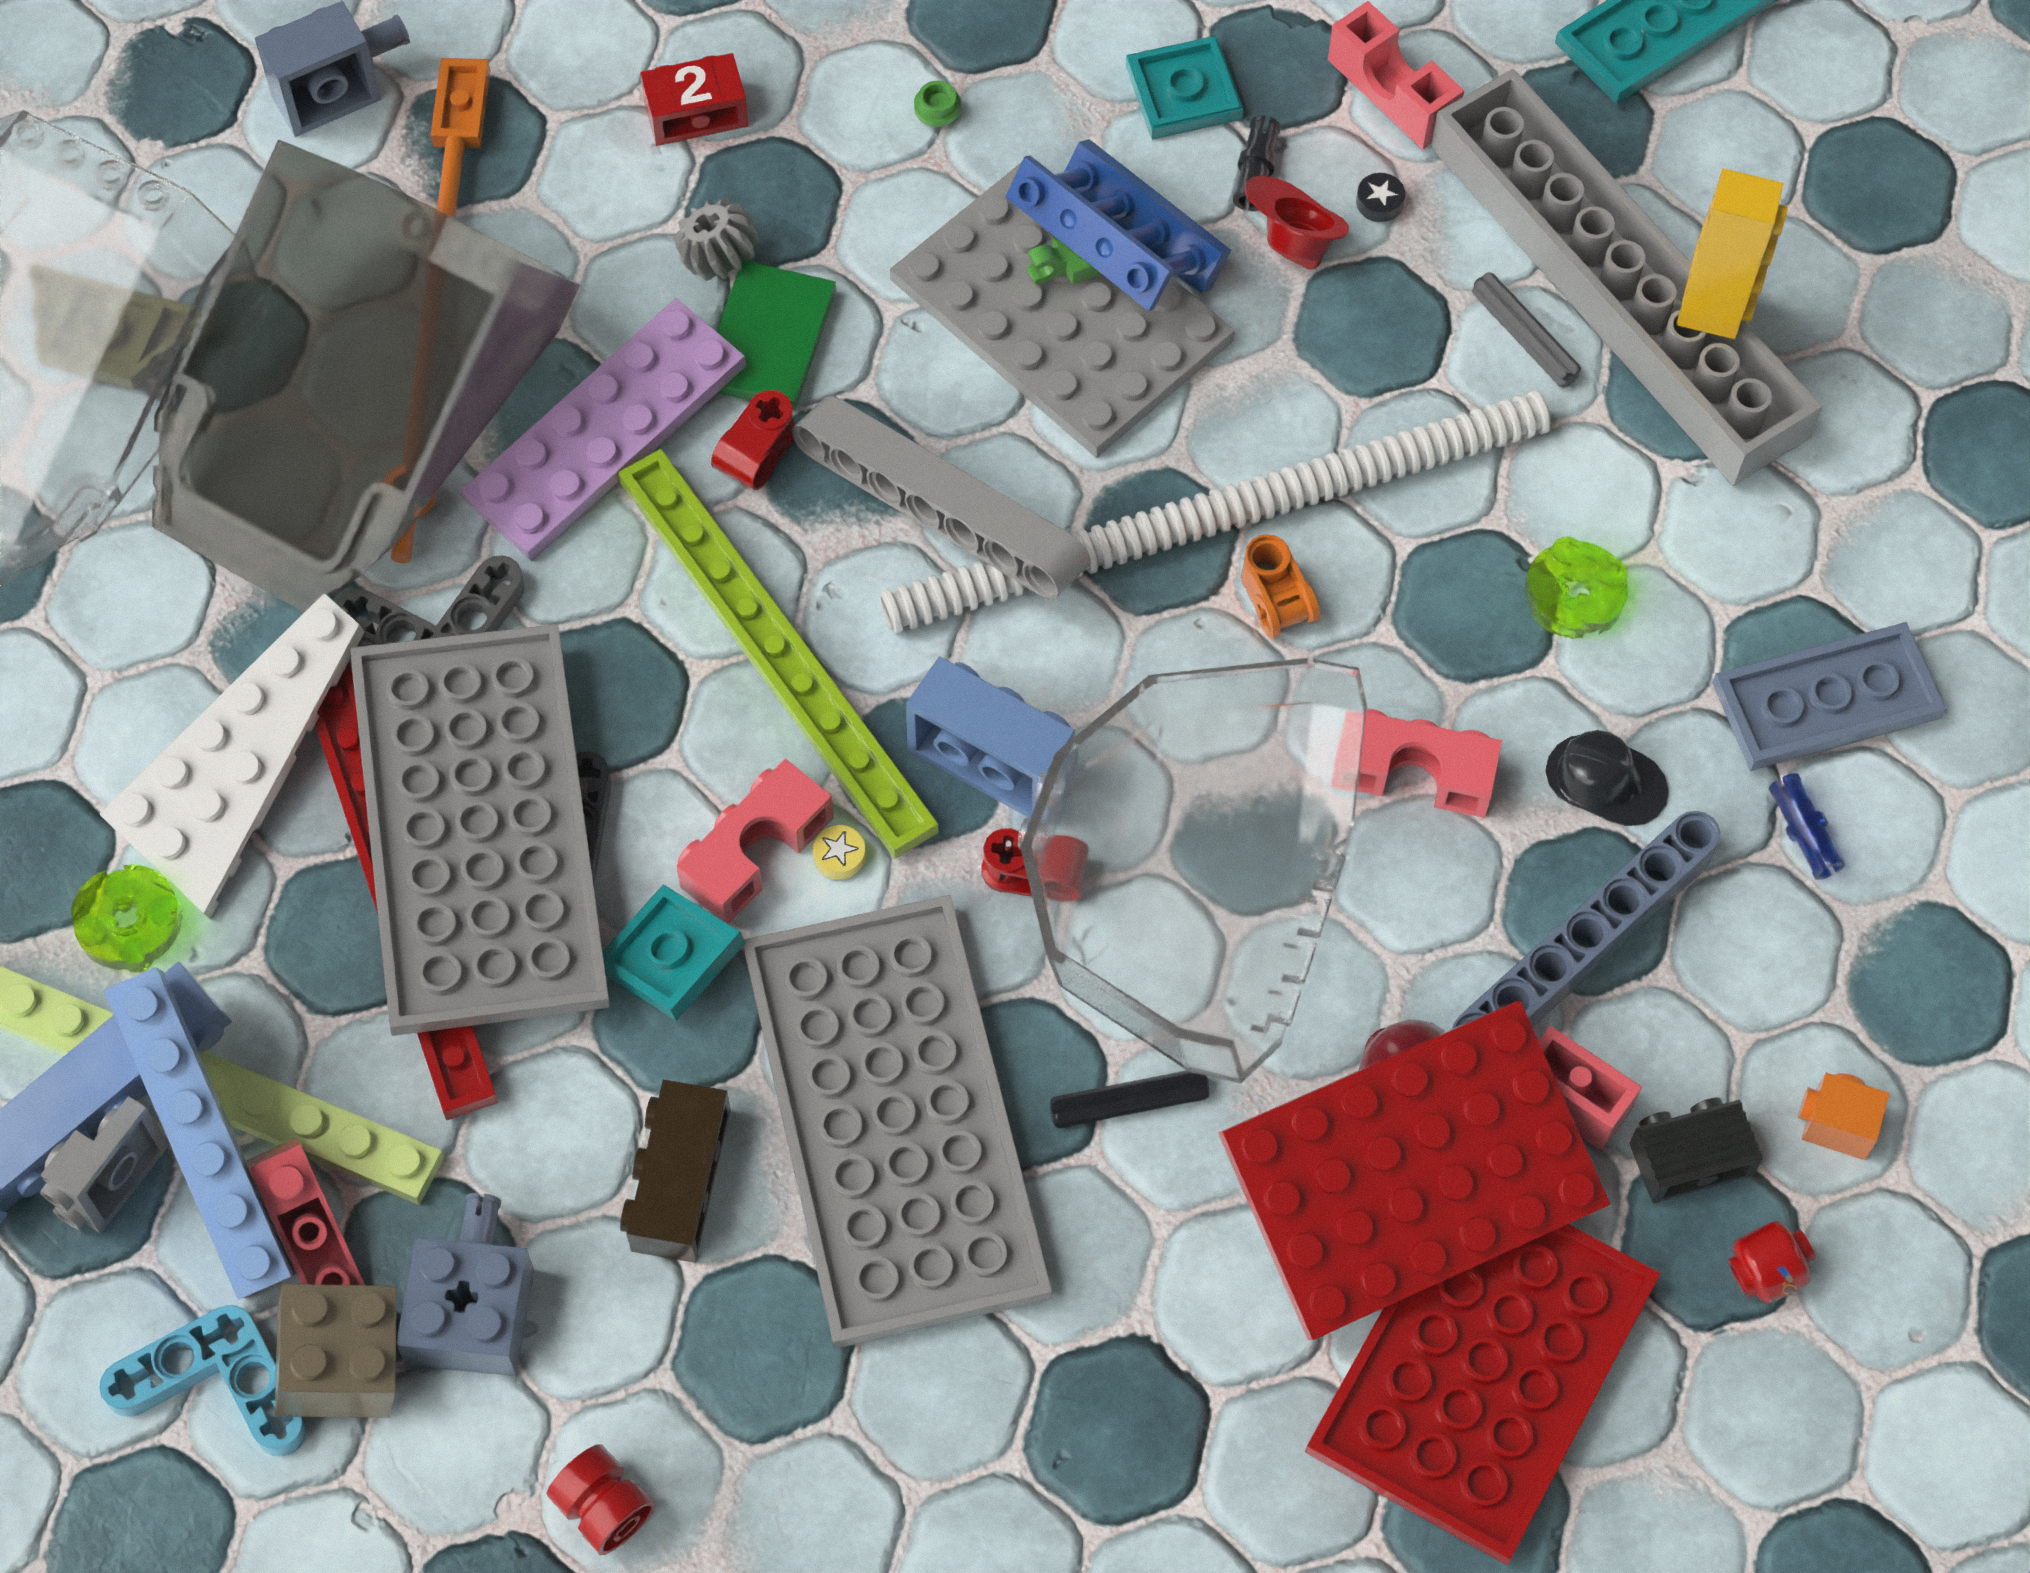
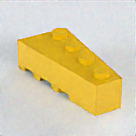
M1722 168L1705 223L1695 247L1677 326L1735 339L1741 320L1751 322L1758 294H1761L1767 269L1771 265L1778 236H1781L1788 211V205L1779 204L1784 185L1783 182Z

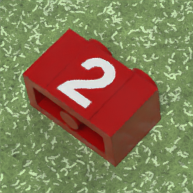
M733 53L706 56L698 60L674 65H662L652 70L640 72L644 103L656 146L749 127L746 96Z

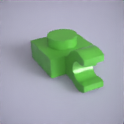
M1055 236L1052 237V246L1040 245L1028 251L1033 264L1027 266V271L1034 284L1048 282L1065 273L1071 284L1101 275L1098 270Z

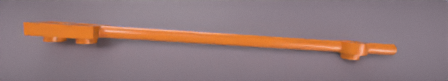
M441 58L430 136L433 147H445L404 460L403 467L392 471L383 484V495L387 507L396 516L391 559L397 563H408L411 561L416 519L427 514L433 508L436 501V492L432 479L423 470L464 149L481 148L491 72L488 59ZM408 495H418V497L413 500H404V498Z

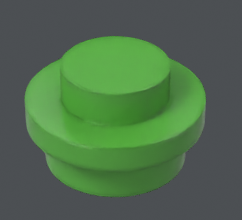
M939 80L930 81L923 85L914 98V112L917 118L926 125L933 127L946 126L954 122L960 115L961 99L949 83Z

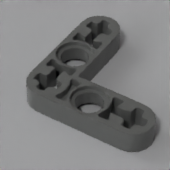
M502 555L486 559L477 568L437 625L364 589H352L345 592L338 598L336 604L348 615L351 611L360 613L364 608L367 609L371 621L363 617L355 619L364 630V634L358 643L361 646L388 644L389 635L394 630L404 627L412 629L416 633L414 640L498 631L522 597L524 579L519 564L512 558ZM505 575H508L510 584L500 583L493 591L491 579L501 580ZM491 595H492V599H493L494 606L491 604L490 601H488V598H489ZM469 611H479L487 616L485 623L475 630L462 628L459 625V620ZM373 622L376 623V624H378V628H377V631H376V632H375V629H374Z

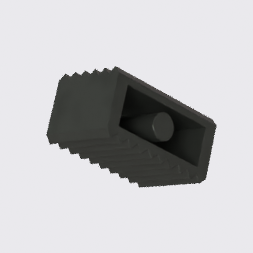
M1719 1097L1709 1098L1693 1105L1690 1108L1691 1113L1672 1118L1670 1112H1658L1645 1117L1639 1122L1640 1127L1635 1129L1629 1144L1652 1203L1668 1200L1672 1197H1679L1682 1194L1687 1195L1693 1191L1698 1192L1702 1189L1719 1186L1744 1177L1749 1178L1755 1174L1763 1160V1156L1740 1100L1723 1104Z

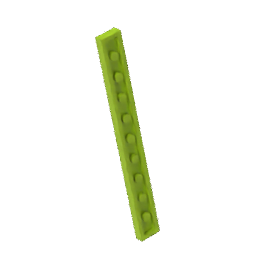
M660 448L618 472L620 484L893 858L900 857L939 833L937 821Z

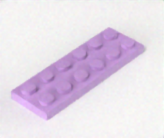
M675 298L460 491L463 500L532 561L619 482L618 472L648 456L747 366L745 356L680 300Z

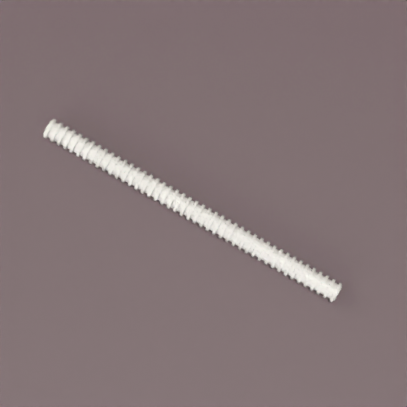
M1530 391L1527 393L1526 398L1523 395H1517L1513 398L1512 402L1508 399L1501 400L1498 407L1491 403L1484 407V411L1479 408L1472 409L1469 416L1462 412L1456 415L1455 420L1451 417L1443 418L1440 425L1433 421L1427 424L1426 429L1420 425L1414 427L1412 433L1403 430L1398 433L1397 438L1390 434L1384 437L1383 442L1374 439L1369 442L1368 447L1361 443L1355 446L1354 451L1349 448L1342 449L1339 456L1332 452L1326 455L1325 460L1320 457L1313 458L1310 465L1303 461L1297 464L1296 469L1291 466L1284 467L1280 474L1276 470L1270 471L1267 478L1257 475L1251 483L1247 479L1241 480L1238 483V487L1228 484L1224 486V491L1222 492L1217 488L1211 489L1209 496L1198 493L1193 501L1185 497L1180 500V505L1169 502L1163 510L1156 506L1151 508L1150 514H1146L1144 511L1137 512L1134 519L1127 515L1122 517L1121 523L1118 524L1114 520H1110L1106 523L1105 528L1097 524L1091 527V532L1089 533L1084 529L1078 530L1076 538L1085 546L1090 556V565L1085 570L1090 574L1096 573L1098 566L1109 569L1114 561L1122 565L1127 562V558L1130 556L1134 560L1142 558L1143 552L1151 556L1156 554L1157 548L1160 547L1163 551L1170 550L1172 543H1176L1180 547L1185 545L1189 538L1196 542L1201 539L1202 534H1205L1207 537L1216 535V530L1218 529L1225 533L1230 531L1231 525L1237 528L1245 526L1247 520L1254 524L1260 521V516L1266 519L1273 518L1276 511L1283 515L1289 512L1290 507H1293L1295 510L1302 509L1305 502L1312 506L1318 503L1319 498H1322L1324 501L1331 500L1334 493L1341 497L1347 494L1348 489L1353 492L1360 491L1363 484L1370 488L1377 484V480L1387 483L1391 480L1392 475L1397 479L1403 478L1406 471L1410 474H1416L1420 471V467L1429 470L1434 467L1435 462L1442 466L1449 462V458L1454 461L1461 460L1464 453L1471 457L1477 454L1478 449L1487 452L1492 449L1493 444L1500 448L1506 445L1507 440L1511 443H1516L1520 441L1521 436L1526 439L1535 436L1536 431L1541 435L1545 434L1550 429V410L1545 398L1538 391ZM980 561L972 564V569L967 570L965 566L957 568V573L952 574L948 570L943 572L942 578L939 579L935 575H931L927 578V582L923 584L920 580H915L910 588H907L904 584L899 585L897 592L894 593L889 589L883 590L880 598L883 613L890 630H893L895 634H899L903 631V627L907 625L910 629H915L920 621L928 625L933 622V617L936 616L940 620L948 618V613L952 611L957 616L963 613V608L965 607L973 611L978 608V603L983 602L985 606L993 604V599L995 598L1002 602L1008 599V594L1013 593L1015 597L1023 594L1024 589H1028L1030 592L1034 591L989 564L982 565Z

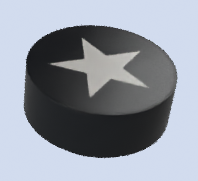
M1387 173L1370 174L1359 183L1356 196L1357 209L1365 218L1371 221L1387 222L1393 220L1403 209L1405 188L1401 181L1393 175Z

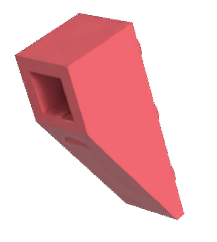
M296 1137L248 1159L249 1171L301 1284L365 1285L299 1138Z

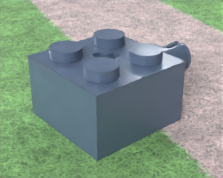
M343 0L331 6L319 8L312 14L286 25L274 27L267 33L255 37L271 97L294 137L380 101L381 97L372 58L410 43L407 29L398 14L394 15L393 18L360 31Z
M469 1193L466 1195V1207L460 1240L449 1241L415 1237L396 1347L405 1365L517 1376L534 1267L527 1248L493 1245L498 1210L501 1207L500 1198L484 1193L482 1203L479 1202V1193ZM465 1302H475L467 1304L465 1312L458 1313L456 1310L458 1307H463Z

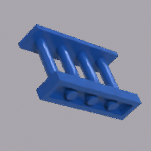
M1090 139L1078 142L1065 171L1058 174H1053L1032 156H1025L1005 196L1148 311L1155 308L1168 281L1175 275H1179L1200 293L1211 290L1232 251Z

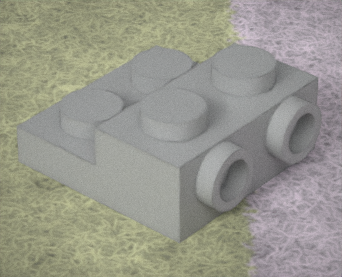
M128 1096L119 1108H114L105 1115L98 1127L97 1137L94 1141L75 1130L66 1142H61L53 1148L46 1159L45 1170L41 1174L46 1184L41 1189L40 1194L56 1206L52 1210L53 1213L71 1227L80 1230L86 1224L102 1234L169 1145L147 1108Z

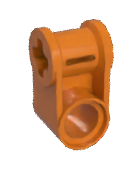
M1259 535L1252 539L1246 547L1241 580L1255 607L1259 622L1269 638H1275L1280 635L1281 629L1305 620L1311 624L1317 622L1320 619V611L1316 596L1310 584L1304 579L1290 552L1289 546L1283 539L1275 535ZM1268 562L1274 565L1276 569L1262 570L1256 566V563Z

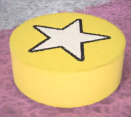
M833 825L823 829L816 836L813 843V860L817 870L825 877L833 880L849 879L855 876L864 866L866 859L865 843L860 833L854 828L846 825Z

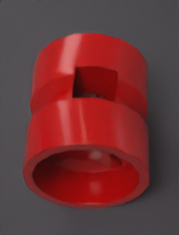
M596 1444L586 1449L570 1461L551 1482L546 1494L568 1520L581 1518L578 1530L599 1555H606L629 1540L646 1523L656 1505L638 1483H632L629 1479L621 1481L624 1472L623 1467L602 1444Z

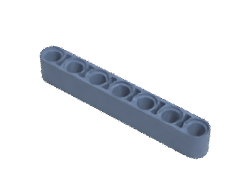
M1689 811L1680 815L1459 1015L1452 1029L1499 1009L1498 1005L1501 1003H1513L1521 1000L1532 1027L1538 1024L1707 868L1717 848L1721 834L1715 819L1707 813L1700 811ZM1682 839H1694L1698 841L1703 848H1691L1687 846L1682 841ZM1646 871H1658L1667 878V881L1653 880L1647 875ZM1609 904H1623L1627 906L1632 913L1625 915L1619 914L1615 912ZM1585 936L1591 939L1596 946L1591 948L1581 947L1573 940V937ZM1536 970H1551L1558 976L1559 980L1545 981L1538 976Z

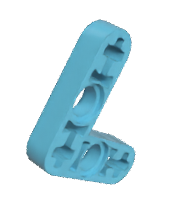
M225 1305L216 1308L113 1363L105 1370L100 1379V1394L110 1409L120 1416L132 1417L142 1414L212 1375L221 1372L252 1436L264 1452L272 1456L282 1457L292 1454L301 1447L306 1437L307 1427L303 1417H280L284 1422L293 1420L286 1426L288 1435L285 1438L278 1440L274 1434L265 1436V1434L272 1430V1427L262 1407L272 1403L275 1408L276 1363L253 1319L245 1309L239 1306ZM230 1322L236 1328H240L237 1331L240 1340L231 1345L225 1338L220 1339L224 1336L222 1326ZM202 1335L210 1344L209 1348L214 1354L209 1359L206 1358L205 1351L196 1340V1338ZM179 1347H187L193 1350L195 1355L194 1363L185 1373L170 1374L165 1371V1359L172 1350ZM151 1362L154 1371L163 1381L158 1386H155L149 1377L150 1374L144 1367ZM253 1367L267 1369L270 1379L264 1390L256 1394H246L240 1390V1378L245 1371ZM126 1377L137 1383L134 1386L136 1396L129 1400H126L122 1394H117L121 1391L119 1382ZM257 1409L253 1414H251V1410Z

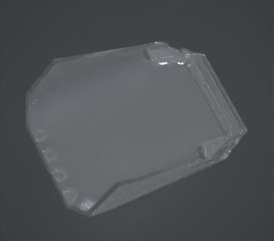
M25 110L0 118V588L17 579L23 571L35 569L51 560L49 554L76 539H79L82 543L98 533L265 313L242 240L190 190Z

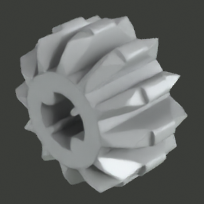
M727 197L721 199L716 204L708 199L704 207L700 209L691 208L692 215L689 218L678 221L680 230L673 236V239L676 243V249L680 254L679 258L687 270H690L693 275H700L705 281L711 280L716 275L725 279L729 271L733 269L742 271L741 263L744 260L755 257L753 248L760 240L757 236V230L753 225V219L740 203L733 204Z

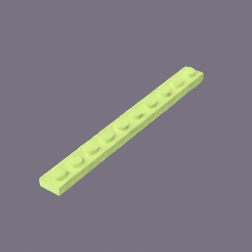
M0 966V1029L65 1056L114 1015L110 1011ZM206 1051L199 1052L232 1127L277 1146L298 1137L308 1159L415 1204H421L445 1158L442 1150Z

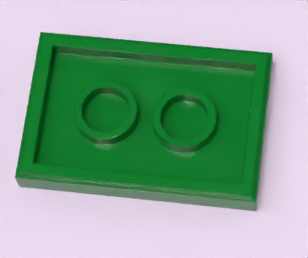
M743 261L741 263L742 271L738 270L717 333L745 356L747 366L717 393L751 401L760 392L776 390L789 398L793 410L796 411L836 293V281Z

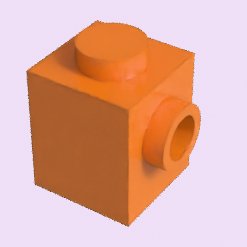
M1826 1072L1816 1090L1807 1087L1803 1096L1798 1118L1805 1120L1806 1124L1801 1140L1865 1160L1877 1142L1890 1093L1867 1086L1862 1079L1854 1075L1845 1073L1833 1075Z

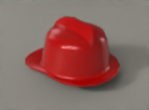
M1262 175L1250 178L1245 184V193L1249 201L1267 216V242L1269 246L1294 263L1309 270L1316 269L1327 253L1332 241L1342 239L1349 233V225L1342 217L1324 208L1291 183L1275 177Z

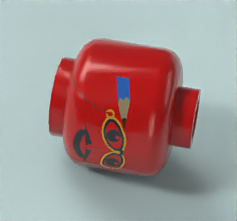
M1773 1221L1738 1238L1733 1244L1734 1256L1727 1260L1738 1285L1748 1299L1756 1296L1763 1303H1772L1809 1284L1811 1272L1808 1263L1815 1260L1816 1256L1801 1229L1791 1233L1783 1223Z

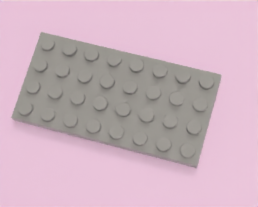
M558 624L350 648L391 1035L396 1036L609 1008Z
M951 895L744 939L746 943L743 945V950L834 1349L1052 1299V1289Z

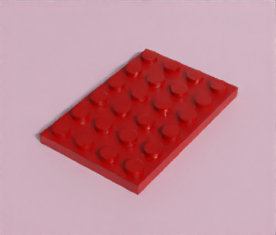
M1521 1000L1503 1006L1218 1132L1308 1340L1322 1337L1611 1205Z
M1567 1224L1383 1308L1308 1442L1305 1453L1501 1563L1508 1565L1661 1273Z

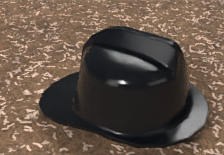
M1594 730L1584 732L1581 735L1571 736L1557 744L1548 756L1545 772L1548 784L1557 797L1607 821L1624 826L1644 825L1657 818L1666 806L1669 790L1665 775L1656 762L1644 754L1629 748L1622 738L1611 732Z

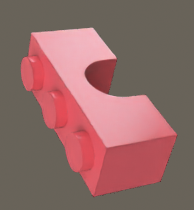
M1367 1L1332 25L1328 61L1423 150L1432 142L1437 112L1463 98L1464 90L1433 61H1430L1415 72L1406 63L1398 45L1400 30Z
M1348 708L1332 786L1383 797L1386 779L1389 774L1398 767L1415 765L1428 771L1436 782L1435 808L1485 818L1492 795L1502 740L1490 738L1487 734L1476 730L1460 732L1440 728L1428 720L1416 719L1406 721L1387 717L1386 714L1375 709H1362L1358 711Z
M786 758L774 770L766 769L756 778L751 786L750 793L738 805L731 804L721 812L715 822L714 829L702 841L694 840L683 850L676 865L680 888L714 916L729 924L762 891L760 868L744 855L747 849L759 840L777 839L787 844L799 854L834 819L832 796Z

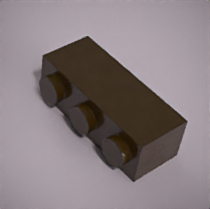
M663 1079L659 1098L650 1097L645 1115V1129H650L651 1132L647 1148L639 1147L637 1149L633 1165L632 1178L639 1181L634 1200H625L620 1221V1231L627 1232L626 1235L631 1252L696 1263L731 1111L727 1090Z

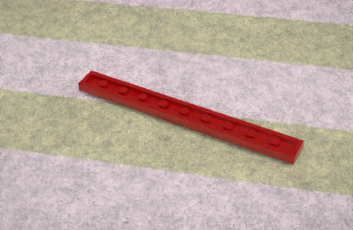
M348 662L336 686L329 688L317 711L319 718L315 726L378 914L353 672L350 662ZM473 1026L417 1033L446 1121L498 1103Z

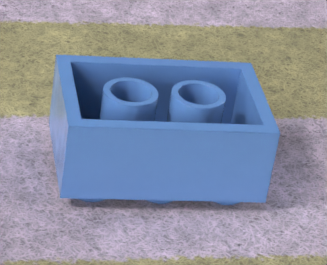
M939 656L906 703L907 746L910 753L1039 824L1042 823L1073 777L1075 730L1070 727L1069 723L1054 712L1045 711L1043 713L1028 705L1017 692L1008 687L1002 686L997 688L984 681L973 668L964 663L956 662L953 664Z

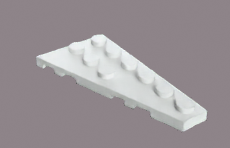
M325 593L100 813L120 835L209 919H211L219 904L216 899L229 876L233 878L242 861L239 856L253 830L260 828L297 759L294 754L306 731L311 733L319 718L317 711L329 688L336 686L351 658L350 648L357 647L364 634L361 626Z

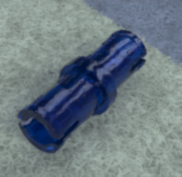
M1792 773L1781 777L1785 785L1782 787L1778 781H1774L1768 789L1771 795L1774 796L1788 823L1785 831L1790 840L1793 842L1797 841L1812 870L1814 879L1820 880L1832 876L1829 869L1832 866L1835 872L1842 870L1845 862L1840 858L1825 829L1828 821L1823 812L1816 811L1801 782L1802 779L1799 774Z

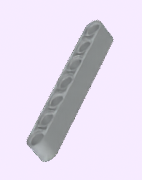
M827 395L792 427L794 441L807 456L1042 597L1055 599L1090 565L1088 551L1072 534L836 396Z

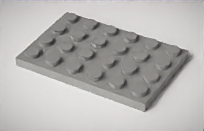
M1020 163L890 268V280L1097 458L1234 341L1235 330L1172 277L1168 281L1155 308L1150 311L1145 309L1103 274L1071 284L1065 273L1048 282L1034 284L1027 271V266L1033 264L1028 251L1040 245L1052 246V237L1054 235L1005 197L1021 165Z

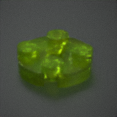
M1561 537L1551 547L1540 552L1530 565L1524 592L1525 598H1528V602L1532 607L1531 614L1543 628L1565 638H1583L1584 633H1593L1600 630L1599 634L1605 632L1618 621L1623 612L1628 596L1627 567L1622 561L1616 559L1611 553L1600 546L1578 541L1572 537ZM1580 582L1585 585V589L1589 591V594L1580 592L1576 598L1568 595L1569 586L1565 583Z
M131 864L123 865L125 870H116L109 874L104 870L92 876L75 896L71 907V919L74 923V933L83 952L92 961L110 969H126L137 973L147 970L153 964V961L163 956L173 945L181 928L183 910L169 881L163 875L149 867ZM132 907L138 908L136 911L138 919L135 923L126 927H118L119 922L114 917L118 911L127 913Z

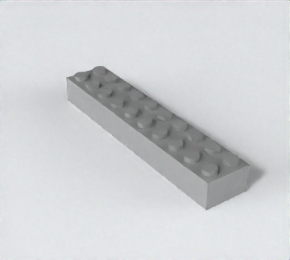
M1514 69L1507 71L1437 112L1431 148L1733 486L1811 438L1823 406L1745 321L1741 320L1735 339L1676 325L1692 263Z

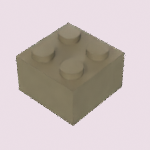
M281 1284L277 1315L274 1417L390 1418L395 1396L396 1286Z

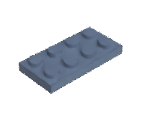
M1907 622L1715 674L1712 682L1750 771L1942 719L1947 710Z

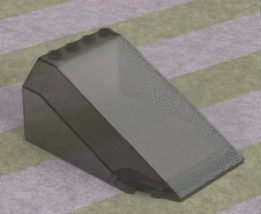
M278 139L154 415V432L159 433V465H153V485L156 495L152 503V527L303 612L324 593L332 600L398 543L560 331L580 284L564 273L404 192L343 164Z

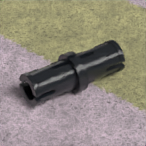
M1256 116L1251 120L1247 146L1245 150L1241 151L1237 165L1241 172L1236 191L1233 195V203L1242 210L1244 209L1247 196L1245 193L1246 182L1256 176L1270 177L1275 170L1276 159L1273 153L1281 125L1272 117H1270L1266 133L1262 132L1266 116ZM1250 202L1248 211H1257L1258 209Z

